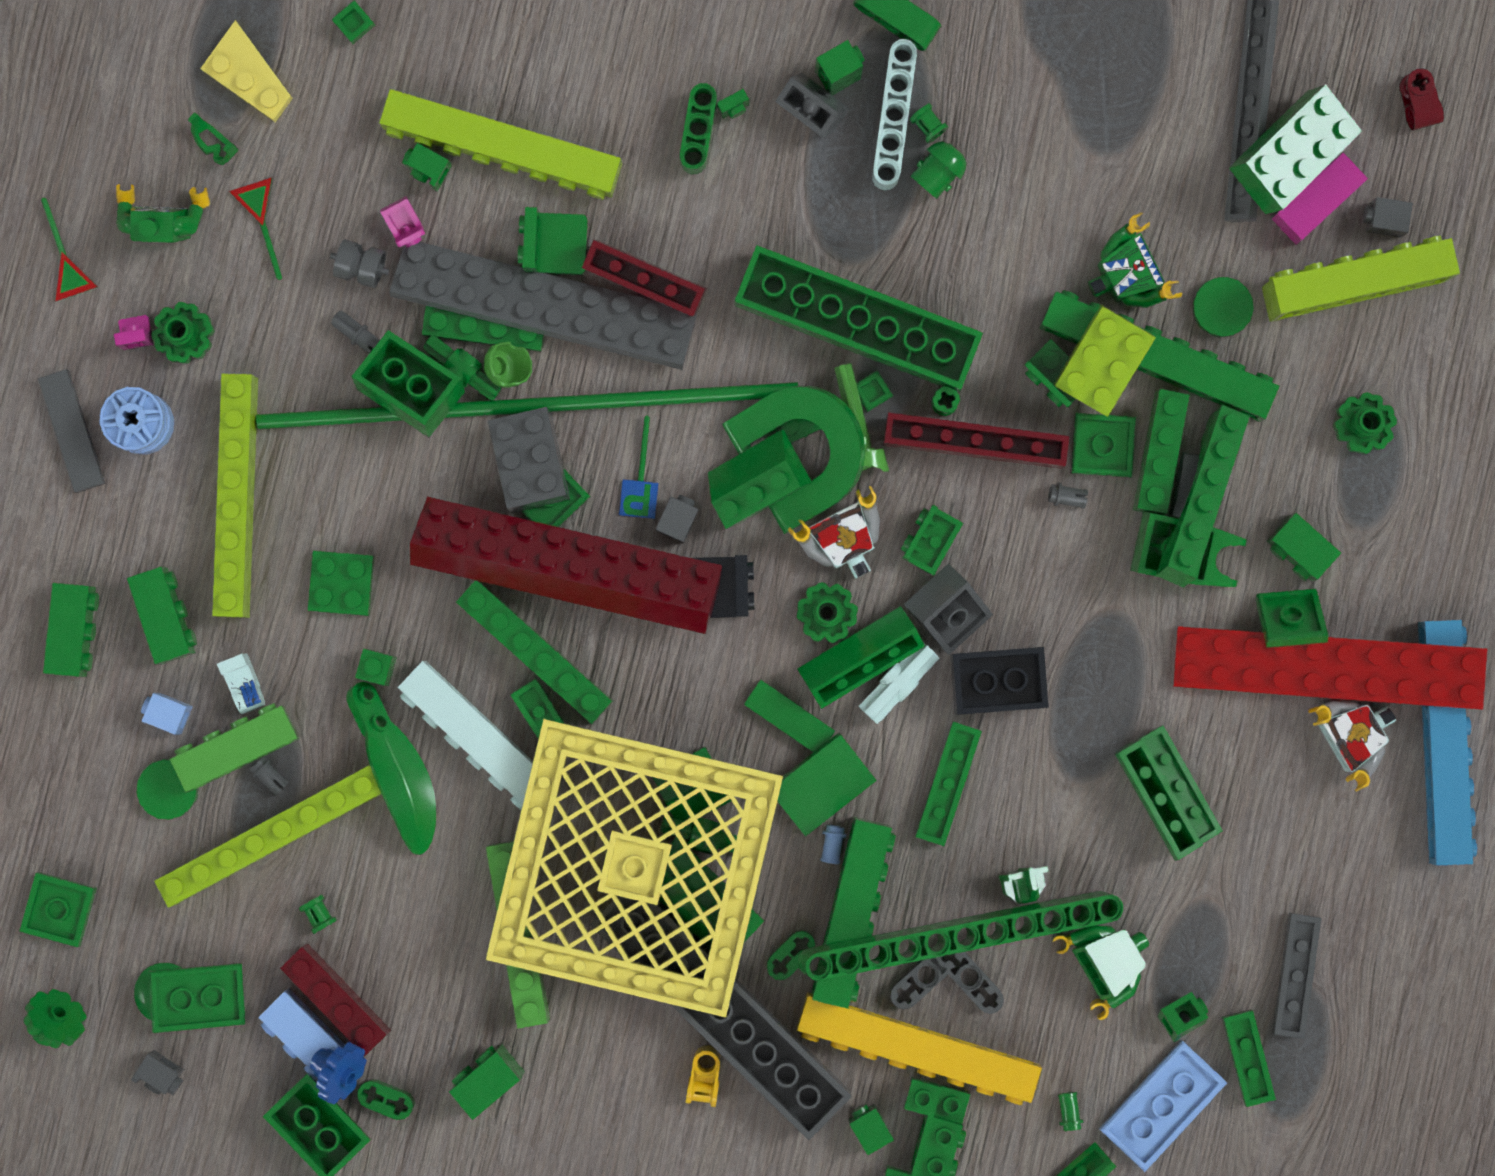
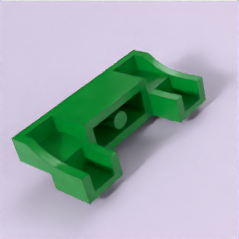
M911 1077V1085L903 1107L906 1110L924 1114L925 1116L909 1169L910 1172L886 1165L885 1176H955L958 1160H955L954 1157L957 1148L962 1149L965 1141L966 1131L962 1130V1123L970 1093L955 1087Z

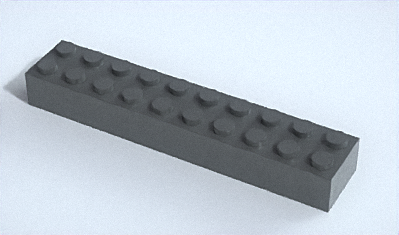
M617 896L625 909L638 902L637 900ZM613 900L602 910L606 921L620 913ZM659 902L658 905L647 903L654 916L666 910ZM642 905L628 913L636 928L650 920ZM670 913L658 920L666 935L680 927L678 921ZM598 916L590 923L593 929L602 924ZM624 917L610 924L617 939L632 931ZM654 924L639 932L647 946L662 938ZM605 928L597 932L609 944L613 943ZM684 931L669 939L677 953L692 945ZM635 935L621 943L629 958L643 950ZM665 942L651 950L659 965L673 957ZM703 945L699 946L708 961L710 952ZM695 949L681 957L689 972L703 964ZM646 954L633 961L654 967ZM676 961L663 968L684 974ZM706 968L695 974L694 977L703 979ZM736 978L726 1017L672 1005L808 1140L852 1097L851 1091Z

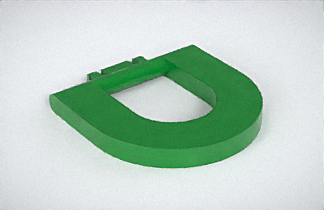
M794 386L778 390L722 424L738 454L751 448L753 443L793 419L811 421L818 425L825 433L830 445V458L823 473L812 480L811 484L769 507L784 534L789 532V527L793 530L802 525L798 520H802L805 523L842 501L857 484L865 461L863 432L852 410L836 395L813 386Z

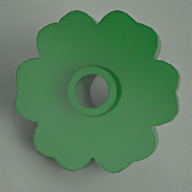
M178 302L174 310L164 307L160 314L155 317L154 323L158 329L152 332V340L155 342L156 350L166 353L167 359L171 362L188 364L192 357L202 359L206 352L211 349L212 343L208 338L214 334L215 329L211 324V318L205 313H200L198 306L195 304ZM186 329L185 334L180 337V331Z
M1365 392L1358 399L1356 397L1345 399L1343 404L1337 408V415L1340 419L1334 422L1333 428L1336 432L1337 440L1347 442V448L1350 452L1365 455L1371 452L1372 449L1382 450L1393 439L1394 435L1390 428L1397 424V419L1394 415L1393 407L1383 405V398L1380 395ZM1363 419L1367 420L1368 428L1364 426Z
M824 582L809 587L806 591L807 598L801 599L797 605L798 611L796 616L799 621L805 623L803 626L804 634L810 636L816 642L825 637L830 643H835L839 639L847 637V627L856 624L858 607L853 603H849L852 597L851 592L844 589L840 584H834L829 588ZM824 607L832 609L833 615L831 618L826 619L822 617L821 611Z
M52 989L46 994L39 991L25 1006L27 1014L23 1022L27 1026L28 1033L32 1035L38 1044L52 1048H59L62 1043L71 1046L85 1031L83 1022L87 1017L83 1007L79 1002H71V996L67 992Z

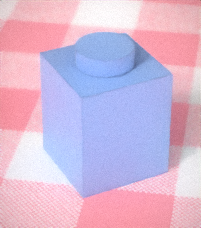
M153 693L143 703L141 713L144 714L142 722L174 735H179L184 730L193 706L161 693Z

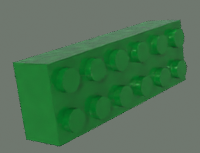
M858 817L853 818L823 945L872 936L874 924L870 921L872 911L878 912L881 901V894L877 892L879 881L885 882L889 867L884 862L886 851L892 853L896 835L891 832L892 828L890 825ZM849 951L841 954L839 958L841 966L849 962ZM819 958V962H818V967H817V969L819 968V966H820V964H821L820 958ZM857 973L822 981L814 980L811 991L812 1000L848 1009L850 1001L856 1002L860 987L859 981H856Z

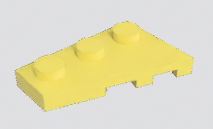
M236 20L200 68L207 75L274 122L278 120L293 99Z

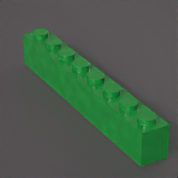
M1062 290L1061 293L1055 292L1039 329L1077 345L1099 309L1100 304L1090 302L1087 305L1078 301L1079 296L1066 290ZM1118 314L1132 323L1135 321L1126 315ZM1146 325L1145 328H1142L1156 338L1138 366V371L1218 405L1223 404L1250 416L1249 418L1261 422L1267 418L1280 387L1273 383L1274 379L1259 372L1255 376L1246 372L1244 365L1234 361H1229L1228 364L1217 359V354L1209 350L1201 349L1200 352L1189 348L1190 343L1183 339L1173 337L1170 340L1161 336V330Z

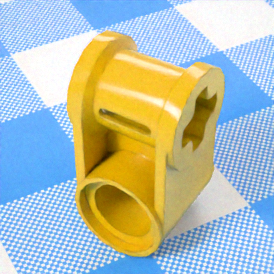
M704 1045L698 1048L694 1054L686 1103L690 1104L692 1101L710 1103L711 1107H716L721 1059L719 1052L713 1046ZM703 1055H710L714 1058L715 1064L710 1068H704L699 1064L698 1059Z

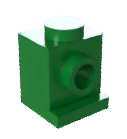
M419 143L416 144L414 149L409 148L402 160V164L411 170L410 176L425 184L429 180L430 186L437 192L452 167L448 159Z
M1192 992L1162 1008L1157 1016L1173 1042L1202 1026L1209 1018L1207 1016V1006L1200 997L1196 998ZM1179 1014H1187L1190 1020L1183 1022Z

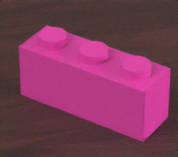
M1343 152L1287 207L1278 211L1272 220L1297 245L1368 178Z

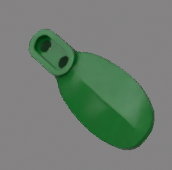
M359 682L347 691V704L362 735L365 737L367 757L374 778L400 835L413 854L421 855L428 850L436 827V801L430 776L412 743L391 722L376 689L370 683Z

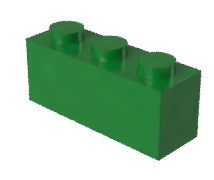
M161 566L128 577L127 581L154 663L162 665L195 654L194 646L197 645V640L193 630L187 628L184 618L188 616L183 600H178L175 589L178 588V582L174 572H169L168 568Z
M52 583L43 673L87 677V671H91L93 655L89 653L90 641H94L96 635V624L92 623L93 612L97 611L99 606V594L96 593V587Z

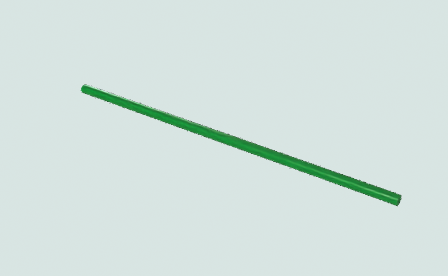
M798 382L457 402L445 418L518 414L547 407L550 412L759 400L778 390L798 386ZM384 407L256 415L258 429L403 421Z

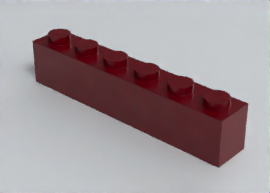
M888 412L883 446L1063 469L1066 466L1070 436Z

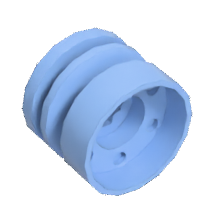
M125 387L116 390L105 400L100 410V426L103 435L111 444L134 454L147 455L159 451L168 443L174 430V417L171 408L162 398L139 387ZM131 414L136 415V419L139 420L137 425L131 424L132 421L129 419Z

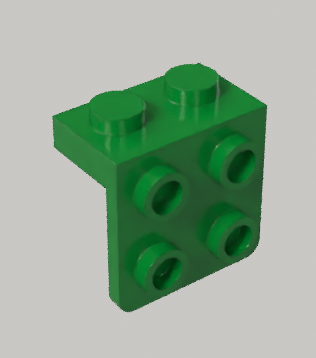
M525 207V215L519 216V233L524 234L523 245H518V264H523L522 267L525 272L568 275L584 274L586 270L582 266L586 259L587 217L583 214L540 213L537 207Z

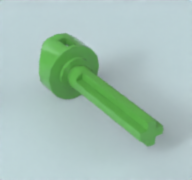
M852 364L835 367L834 370L842 401L852 410L863 432L865 461L862 472L875 467L884 472H889L884 449L871 448Z

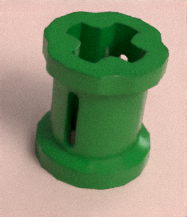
M930 103L919 109L909 120L912 124L916 123L926 136L925 141L928 144L936 140L948 129V125L946 123L942 124L932 111L933 106Z
M948 386L941 387L932 397V409L939 416H949L957 409L960 396L955 389H951ZM942 394L946 398L951 397L953 399L949 409L945 405L940 406L938 404Z
M323 894L299 907L300 912H304L313 927L311 930L313 934L337 921L336 917H332L323 902Z

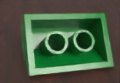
M784 430L778 431L708 472L711 503L725 529L739 525L812 483Z
M307 1073L263 1118L318 1176H334L371 1141V1138L337 1103L333 1105L318 1097L319 1089L316 1088L317 1082Z

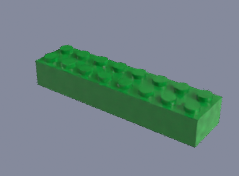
M758 245L755 247L734 301L737 308L936 385L948 386L951 389H955L958 393L963 387L983 332Z

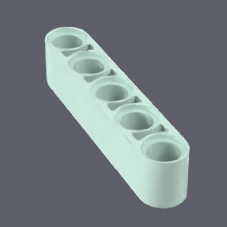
M900 39L891 46L888 58L872 173L874 185L881 190L894 188L898 183L901 173L917 57L915 45L906 39ZM899 50H905L910 54L911 58L906 62H900L894 54ZM900 79L905 82L907 88L902 92H897L892 89L890 83ZM890 109H897L902 113L903 117L899 121H891L886 113ZM887 138H892L897 141L899 147L894 151H888L883 147L882 142ZM882 168H889L894 172V178L884 181L879 177L878 171Z

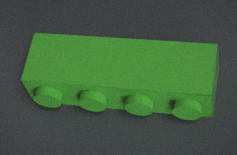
M275 703L260 709L258 711L260 716L250 721L247 717L231 723L232 729L223 734L217 730L202 738L204 743L194 748L190 743L175 750L176 756L171 758L170 761L185 792L189 793L299 740L285 708L282 705L276 708Z

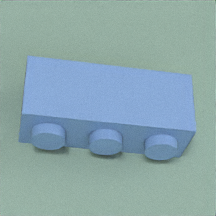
M290 988L284 991L258 1017L263 1022L261 1027L271 1037L277 1036L284 1043L282 1047L285 1052L294 1059L298 1057L306 1065L304 1067L306 1073H309L314 1080H318V1077L314 1075V1071L310 1069V1062L314 1054L321 1048L335 1051L337 1047L343 1048L346 1045Z

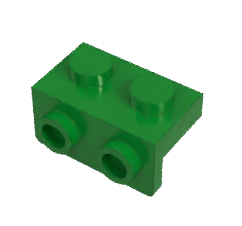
M932 505L929 510L923 508L915 522L920 526L915 536L911 534L907 536L900 550L905 552L902 557L903 560L934 576L964 523L939 510L937 506Z

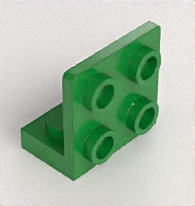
M1050 339L1024 364L1028 368L1025 375L1037 386L1042 382L1050 390L1046 395L1058 407L1064 404L1068 408L1076 398L1055 387L1054 382L1069 356Z

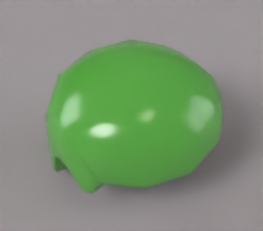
M501 342L488 349L484 357V372L494 385L502 388H511L527 382L532 374V360L524 347L513 346L511 342Z

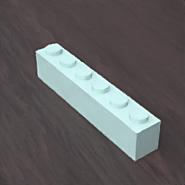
M422 661L398 686L403 692L400 695L401 699L411 708L417 705L425 713L422 718L434 729L439 726L447 734L444 739L456 750L461 746L469 754L466 759L478 770L483 767L491 775L488 780L500 791L504 788L513 795L510 799L511 802L522 810L533 761L427 661Z

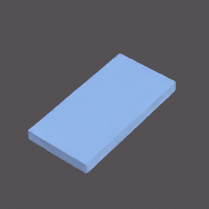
M1181 1040L1099 1129L1146 1172L1221 1091L1227 1082Z

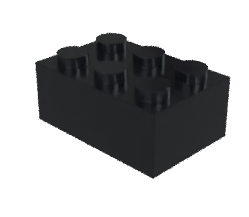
M1044 647L950 654L955 715L1049 708Z

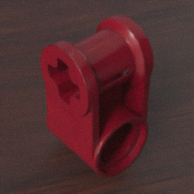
M1421 68L1404 76L1400 81L1399 91L1409 128L1414 131L1442 123L1444 120L1443 107L1438 98L1432 74L1428 70ZM1412 82H1420L1421 88L1418 86L1413 87Z

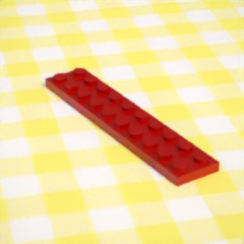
M1177 626L1173 687L1483 710L1487 648L1328 637L1327 643L1267 648L1263 632Z

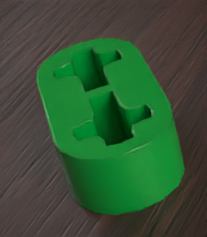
M804 930L795 931L771 954L767 960V971L775 980H785L799 968L798 958L804 950L800 949L795 955L791 953L796 946L794 939L798 937L802 940L807 937L809 939L807 942L808 948L815 947L814 938L809 932ZM788 955L791 959L786 963L787 972L778 971L775 973L773 971L775 968L773 961L775 959L782 961Z
M367 1080L358 1089V1101L362 1106L392 1119H405L414 1109L415 1103L411 1094L380 1080ZM374 1086L377 1088L376 1093L385 1098L384 1100L374 1098L372 1101L367 1100L368 1094L364 1090H369ZM400 1097L405 1099L404 1105L408 1107V1110L403 1109L400 1113L396 1112V1106L387 1102L388 1099L398 1101Z

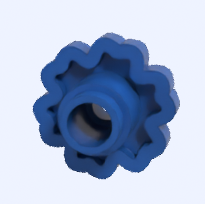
M348 1042L343 1048L337 1047L335 1051L321 1048L314 1054L310 1062V1069L318 1077L316 1088L319 1089V1098L333 1105L339 1099L344 1100L355 1089L357 1080L364 1073V1067L367 1062L363 1057L365 1054L364 1049Z

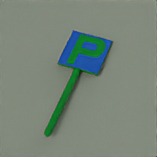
M648 415L644 417L638 481L625 479L622 481L619 511L621 516L655 519L659 483L644 482L650 417Z

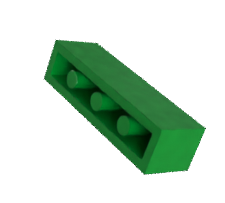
M1159 389L1154 393L1133 511L1149 512L1158 515H1166L1168 513L1190 397L1189 394Z
M900 606L797 668L818 705L823 709L919 651L925 645L917 629Z

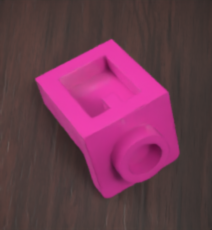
M143 315L118 321L120 333L114 334L117 347L128 350L154 345L148 316Z

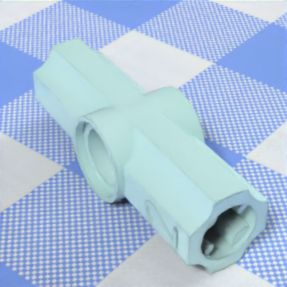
M925 643V647L905 658L900 663L895 664L879 680L880 684L858 706L876 724L882 721L898 702L901 703L919 684L918 681L940 659Z

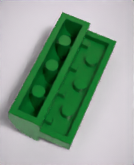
M1164 725L1126 744L1114 753L1174 861L1182 859L1203 846V843L1223 832Z
M677 837L670 843L672 847L669 856L683 848ZM692 851L697 861L701 863L702 860ZM687 852L672 860L680 875L694 867ZM668 864L663 885L676 878ZM707 865L702 867L710 882L719 877ZM698 870L683 879L691 893L706 885ZM724 881L713 886L721 900L726 885ZM679 882L665 890L673 905L687 897ZM709 889L695 897L703 912L717 904ZM660 894L658 902L665 909H668L667 903ZM691 901L676 909L684 923L699 915ZM720 908L706 916L714 930ZM753 909L751 910L744 942L765 921ZM702 919L688 927L690 933L698 941L710 934ZM713 938L703 944L709 951Z

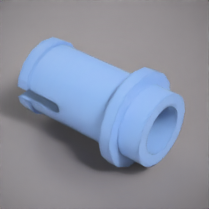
M827 825L826 830H823L822 834H825L820 861L840 864L843 838L847 836L844 833V827Z

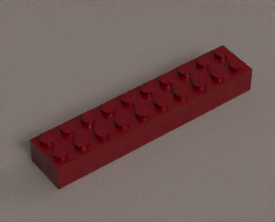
M428 496L410 541V565L702 634L707 632L722 571V565Z

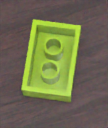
M1100 305L1055 380L1054 385L1108 417L1156 337Z

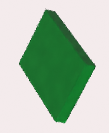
M838 733L783 776L777 801L806 837L877 780L843 736Z
M242 963L149 971L152 1033L245 1025Z

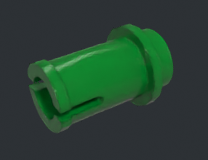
M1077 1092L1058 1094L1062 1117L1059 1125L1063 1126V1131L1082 1129L1081 1123H1084V1121L1080 1119Z

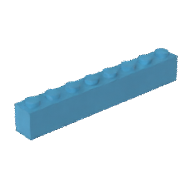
M1462 620L1418 622L1419 644L1463 647V644L1467 642V631L1465 626H1462ZM1422 705L1429 864H1473V857L1477 855V843L1475 839H1472V826H1475L1476 816L1474 809L1470 805V796L1474 795V782L1472 778H1469V766L1472 765L1473 754L1467 742V735L1471 734V721L1469 717H1466V708Z

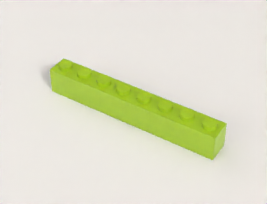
M392 89L389 90L379 122L381 127L386 130L385 134L401 140L403 136L414 138V143H419L426 148H431L432 144L444 147L443 152L460 157L461 153L472 156L471 160L483 165H489L491 161L501 164L500 169L518 174V170L530 173L529 177L534 180L546 182L547 179L559 182L558 186L570 191H575L576 187L587 190V195L604 200L605 196L613 197L622 167L620 157Z
M221 373L212 616L250 618L256 415L258 402V378L252 374Z
M369 765L155 880L154 882L167 907L170 908L382 795L371 766Z

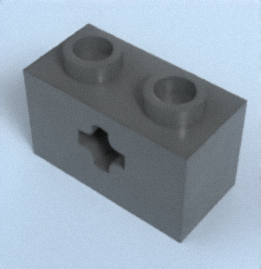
M803 73L792 76L775 100L776 103L822 138L835 131L849 110L848 107Z

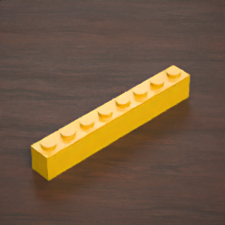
M807 992L797 1024V1031L802 1032L801 1037L814 1042H819V1038L831 1041V1047L843 1051H848L849 1047L860 1050L859 1055L865 1058L877 1060L878 1056L889 1059L888 1064L906 1069V1066L910 1065L919 1068L917 1073L935 1078L936 1074L948 1077L947 1082L950 1084L964 1087L965 1083L977 1086L976 1091L979 1093L993 1096L994 1092L1006 1095V1101L1022 1105L1023 1101L1032 1103L1042 1070L1039 1063L851 1005L847 1009L814 1001L809 992Z

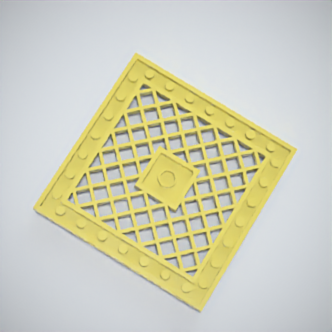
M543 719L486 960L726 1017L783 776ZM567 757L578 759L565 767ZM586 761L608 767L594 775ZM581 763L589 778L575 786L567 771ZM615 768L638 774L623 782ZM611 770L619 785L605 793L597 778ZM563 775L571 789L557 797ZM645 775L668 781L653 789ZM641 777L649 793L635 801L626 786ZM592 782L601 797L587 805L578 790ZM676 783L697 788L683 796ZM671 785L679 800L665 808L656 793ZM622 789L631 804L616 812L608 797ZM705 790L726 794V796L713 804ZM701 792L709 807L695 815L686 800ZM574 793L582 808L568 816L559 801ZM652 796L661 811L646 819L638 804ZM735 797L746 799L744 810ZM731 799L739 814L724 822L716 807ZM604 801L612 815L598 823L590 808ZM682 803L691 818L676 826L668 811ZM556 806L563 820L550 827ZM634 808L642 822L627 830L619 816ZM712 810L721 825L706 833L698 818ZM585 812L593 827L579 835L571 820ZM664 815L672 829L657 837L649 823ZM741 818L737 839L735 840L727 826ZM615 819L622 832L612 830L610 840H608L601 827ZM694 822L702 836L687 844L679 830ZM566 823L575 838L561 846L552 831ZM645 826L652 839L631 834ZM724 829L732 844L717 852L709 837ZM596 830L605 845L590 853L582 838ZM675 833L683 848L669 856L672 844L661 841ZM549 836L556 850L543 857L547 837ZM705 840L713 855L699 863L691 848ZM578 842L586 857L572 865L564 850ZM734 848L730 869L728 870L720 856ZM607 849L601 871L593 857ZM687 852L694 867L680 875L672 860ZM559 853L568 868L553 876L545 861ZM716 859L724 874L710 882L702 867ZM589 860L598 875L583 883L575 868ZM668 864L676 878L663 885ZM540 867H542L549 880L536 887ZM698 870L706 885L691 893L683 879ZM571 872L579 887L565 895L557 880ZM727 878L721 900L713 886ZM600 879L597 891L608 894L595 902L586 887ZM679 882L687 897L673 905L665 890ZM552 883L560 898L546 906L538 891ZM709 889L717 904L703 912L695 897ZM582 890L590 906L576 913L568 898ZM661 894L669 908L654 916L647 903L658 905ZM534 896L542 910L529 917ZM617 896L637 900L638 902L625 909ZM612 898L620 913L606 921L598 906ZM691 901L699 915L684 923L676 909ZM563 902L572 917L558 925L549 910ZM642 905L650 920L636 928L628 913ZM720 908L714 930L706 916ZM593 909L602 924L588 932L579 917ZM672 912L680 927L666 935L658 920ZM545 914L553 928L539 936L531 921ZM624 917L632 931L617 939L610 924ZM702 919L710 934L696 942L688 927ZM575 921L583 935L569 943L561 928ZM654 924L662 938L647 946L639 932ZM526 926L533 938L524 936ZM605 928L613 943L599 951L591 936ZM684 931L692 945L677 953L669 939ZM556 932L563 945L544 941V939ZM635 935L643 950L629 958L621 943ZM713 938L707 961L699 946ZM586 939L593 952L573 947ZM665 942L673 957L659 965L651 950ZM616 947L623 959L603 954ZM695 949L703 964L689 972L681 957ZM646 954L654 967L633 961ZM676 961L684 974L663 968ZM706 968L703 979L694 977L695 974Z

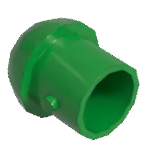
M944 141L937 142L926 149L930 154L924 161L920 159L917 162L918 168L911 175L918 184L936 199L944 191L948 192L952 188L950 184L956 177L960 180L962 179L967 166L964 155L950 143Z

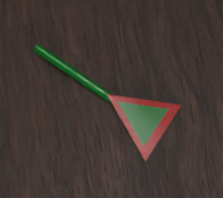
M272 178L229 191L259 222L276 278L281 280L282 274L265 222Z
M43 197L41 202L61 256L55 300L57 302L98 286L67 257L48 201Z

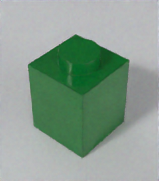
M363 648L355 678L389 686L397 657Z
M863 1104L851 1112L852 1117L848 1119L849 1125L867 1155L894 1141L892 1133L875 1104L869 1107L867 1104Z

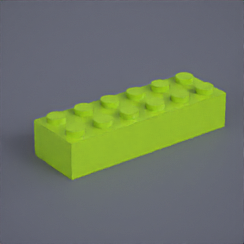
M1441 235L1426 238L1422 243L1416 244L1414 247H1412L1411 242L1393 246V249L1386 251V253H1382V249L1363 253L1364 256L1358 257L1356 260H1353L1352 255L1337 258L1333 263L1323 267L1322 262L1304 266L1303 270L1294 274L1293 269L1274 273L1275 276L1269 277V282L1261 287L1269 322L1445 283L1460 274L1452 238L1442 240Z

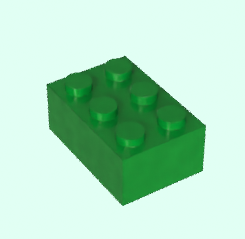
M389 330L351 376L358 391L428 438H430L465 393L462 379Z

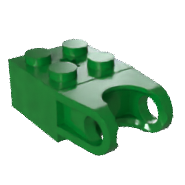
M1149 512L1142 513L1130 571L1156 576L1164 553V547L1170 540L1179 519ZM1213 527L1197 577L1189 584L1237 587L1238 580L1231 579L1218 570L1216 557L1218 552L1224 547L1246 546L1247 540Z

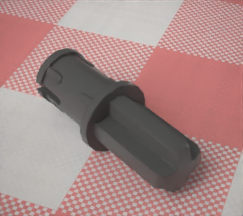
M339 311L334 315L331 324L351 340L352 345L357 344L369 354L380 341V339L368 331L367 325H360L344 311Z

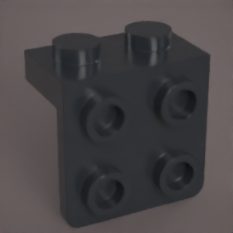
M747 555L693 558L722 565L719 589L710 618L749 617V610H755L754 592H748V580H754V562H748Z

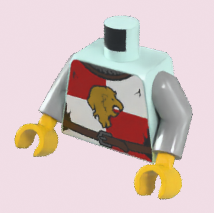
M869 486L870 494L867 497H861L858 489L856 496L859 502L810 527L804 521L798 520L802 524V529L797 533L791 527L788 528L789 533L798 541L809 558L825 567L834 566L835 569L847 563L855 579L871 571L863 555L874 549L873 544L879 539L880 517L875 503L877 497L872 486Z
M1333 699L1321 706L1310 708L1308 712H1316L1318 720L1313 725L1319 726L1343 769L1346 772L1355 771L1346 777V781L1349 782L1353 779L1357 781L1358 786L1354 790L1355 792L1367 787L1370 783V777L1378 768L1385 754V745L1389 742L1383 728L1396 721L1391 709L1385 706L1373 713L1368 704H1359L1356 700Z

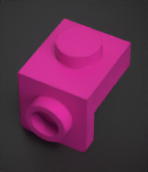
M407 196L380 210L398 247L404 245L410 247L422 240L421 236L425 234L424 227Z

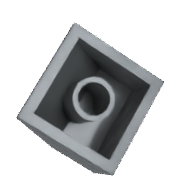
M949 564L904 604L918 623L948 655L993 615L968 581Z

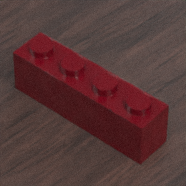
M593 240L582 266L585 270L692 317L698 312L707 288L599 240Z
M309 944L302 946L280 968L352 1044H356L365 1050L364 1056L392 1031Z

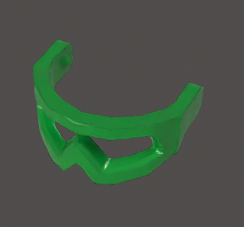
M196 112L189 117L188 121L192 124L191 133L195 142L205 155L213 154L215 163L224 165L238 152V148L203 120ZM208 129L224 143L223 151L226 153L225 157L220 156V144L207 146L200 138L199 133Z

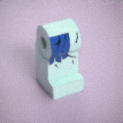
M247 653L237 655L217 664L221 675L224 676L234 703L241 714L265 705L259 681Z

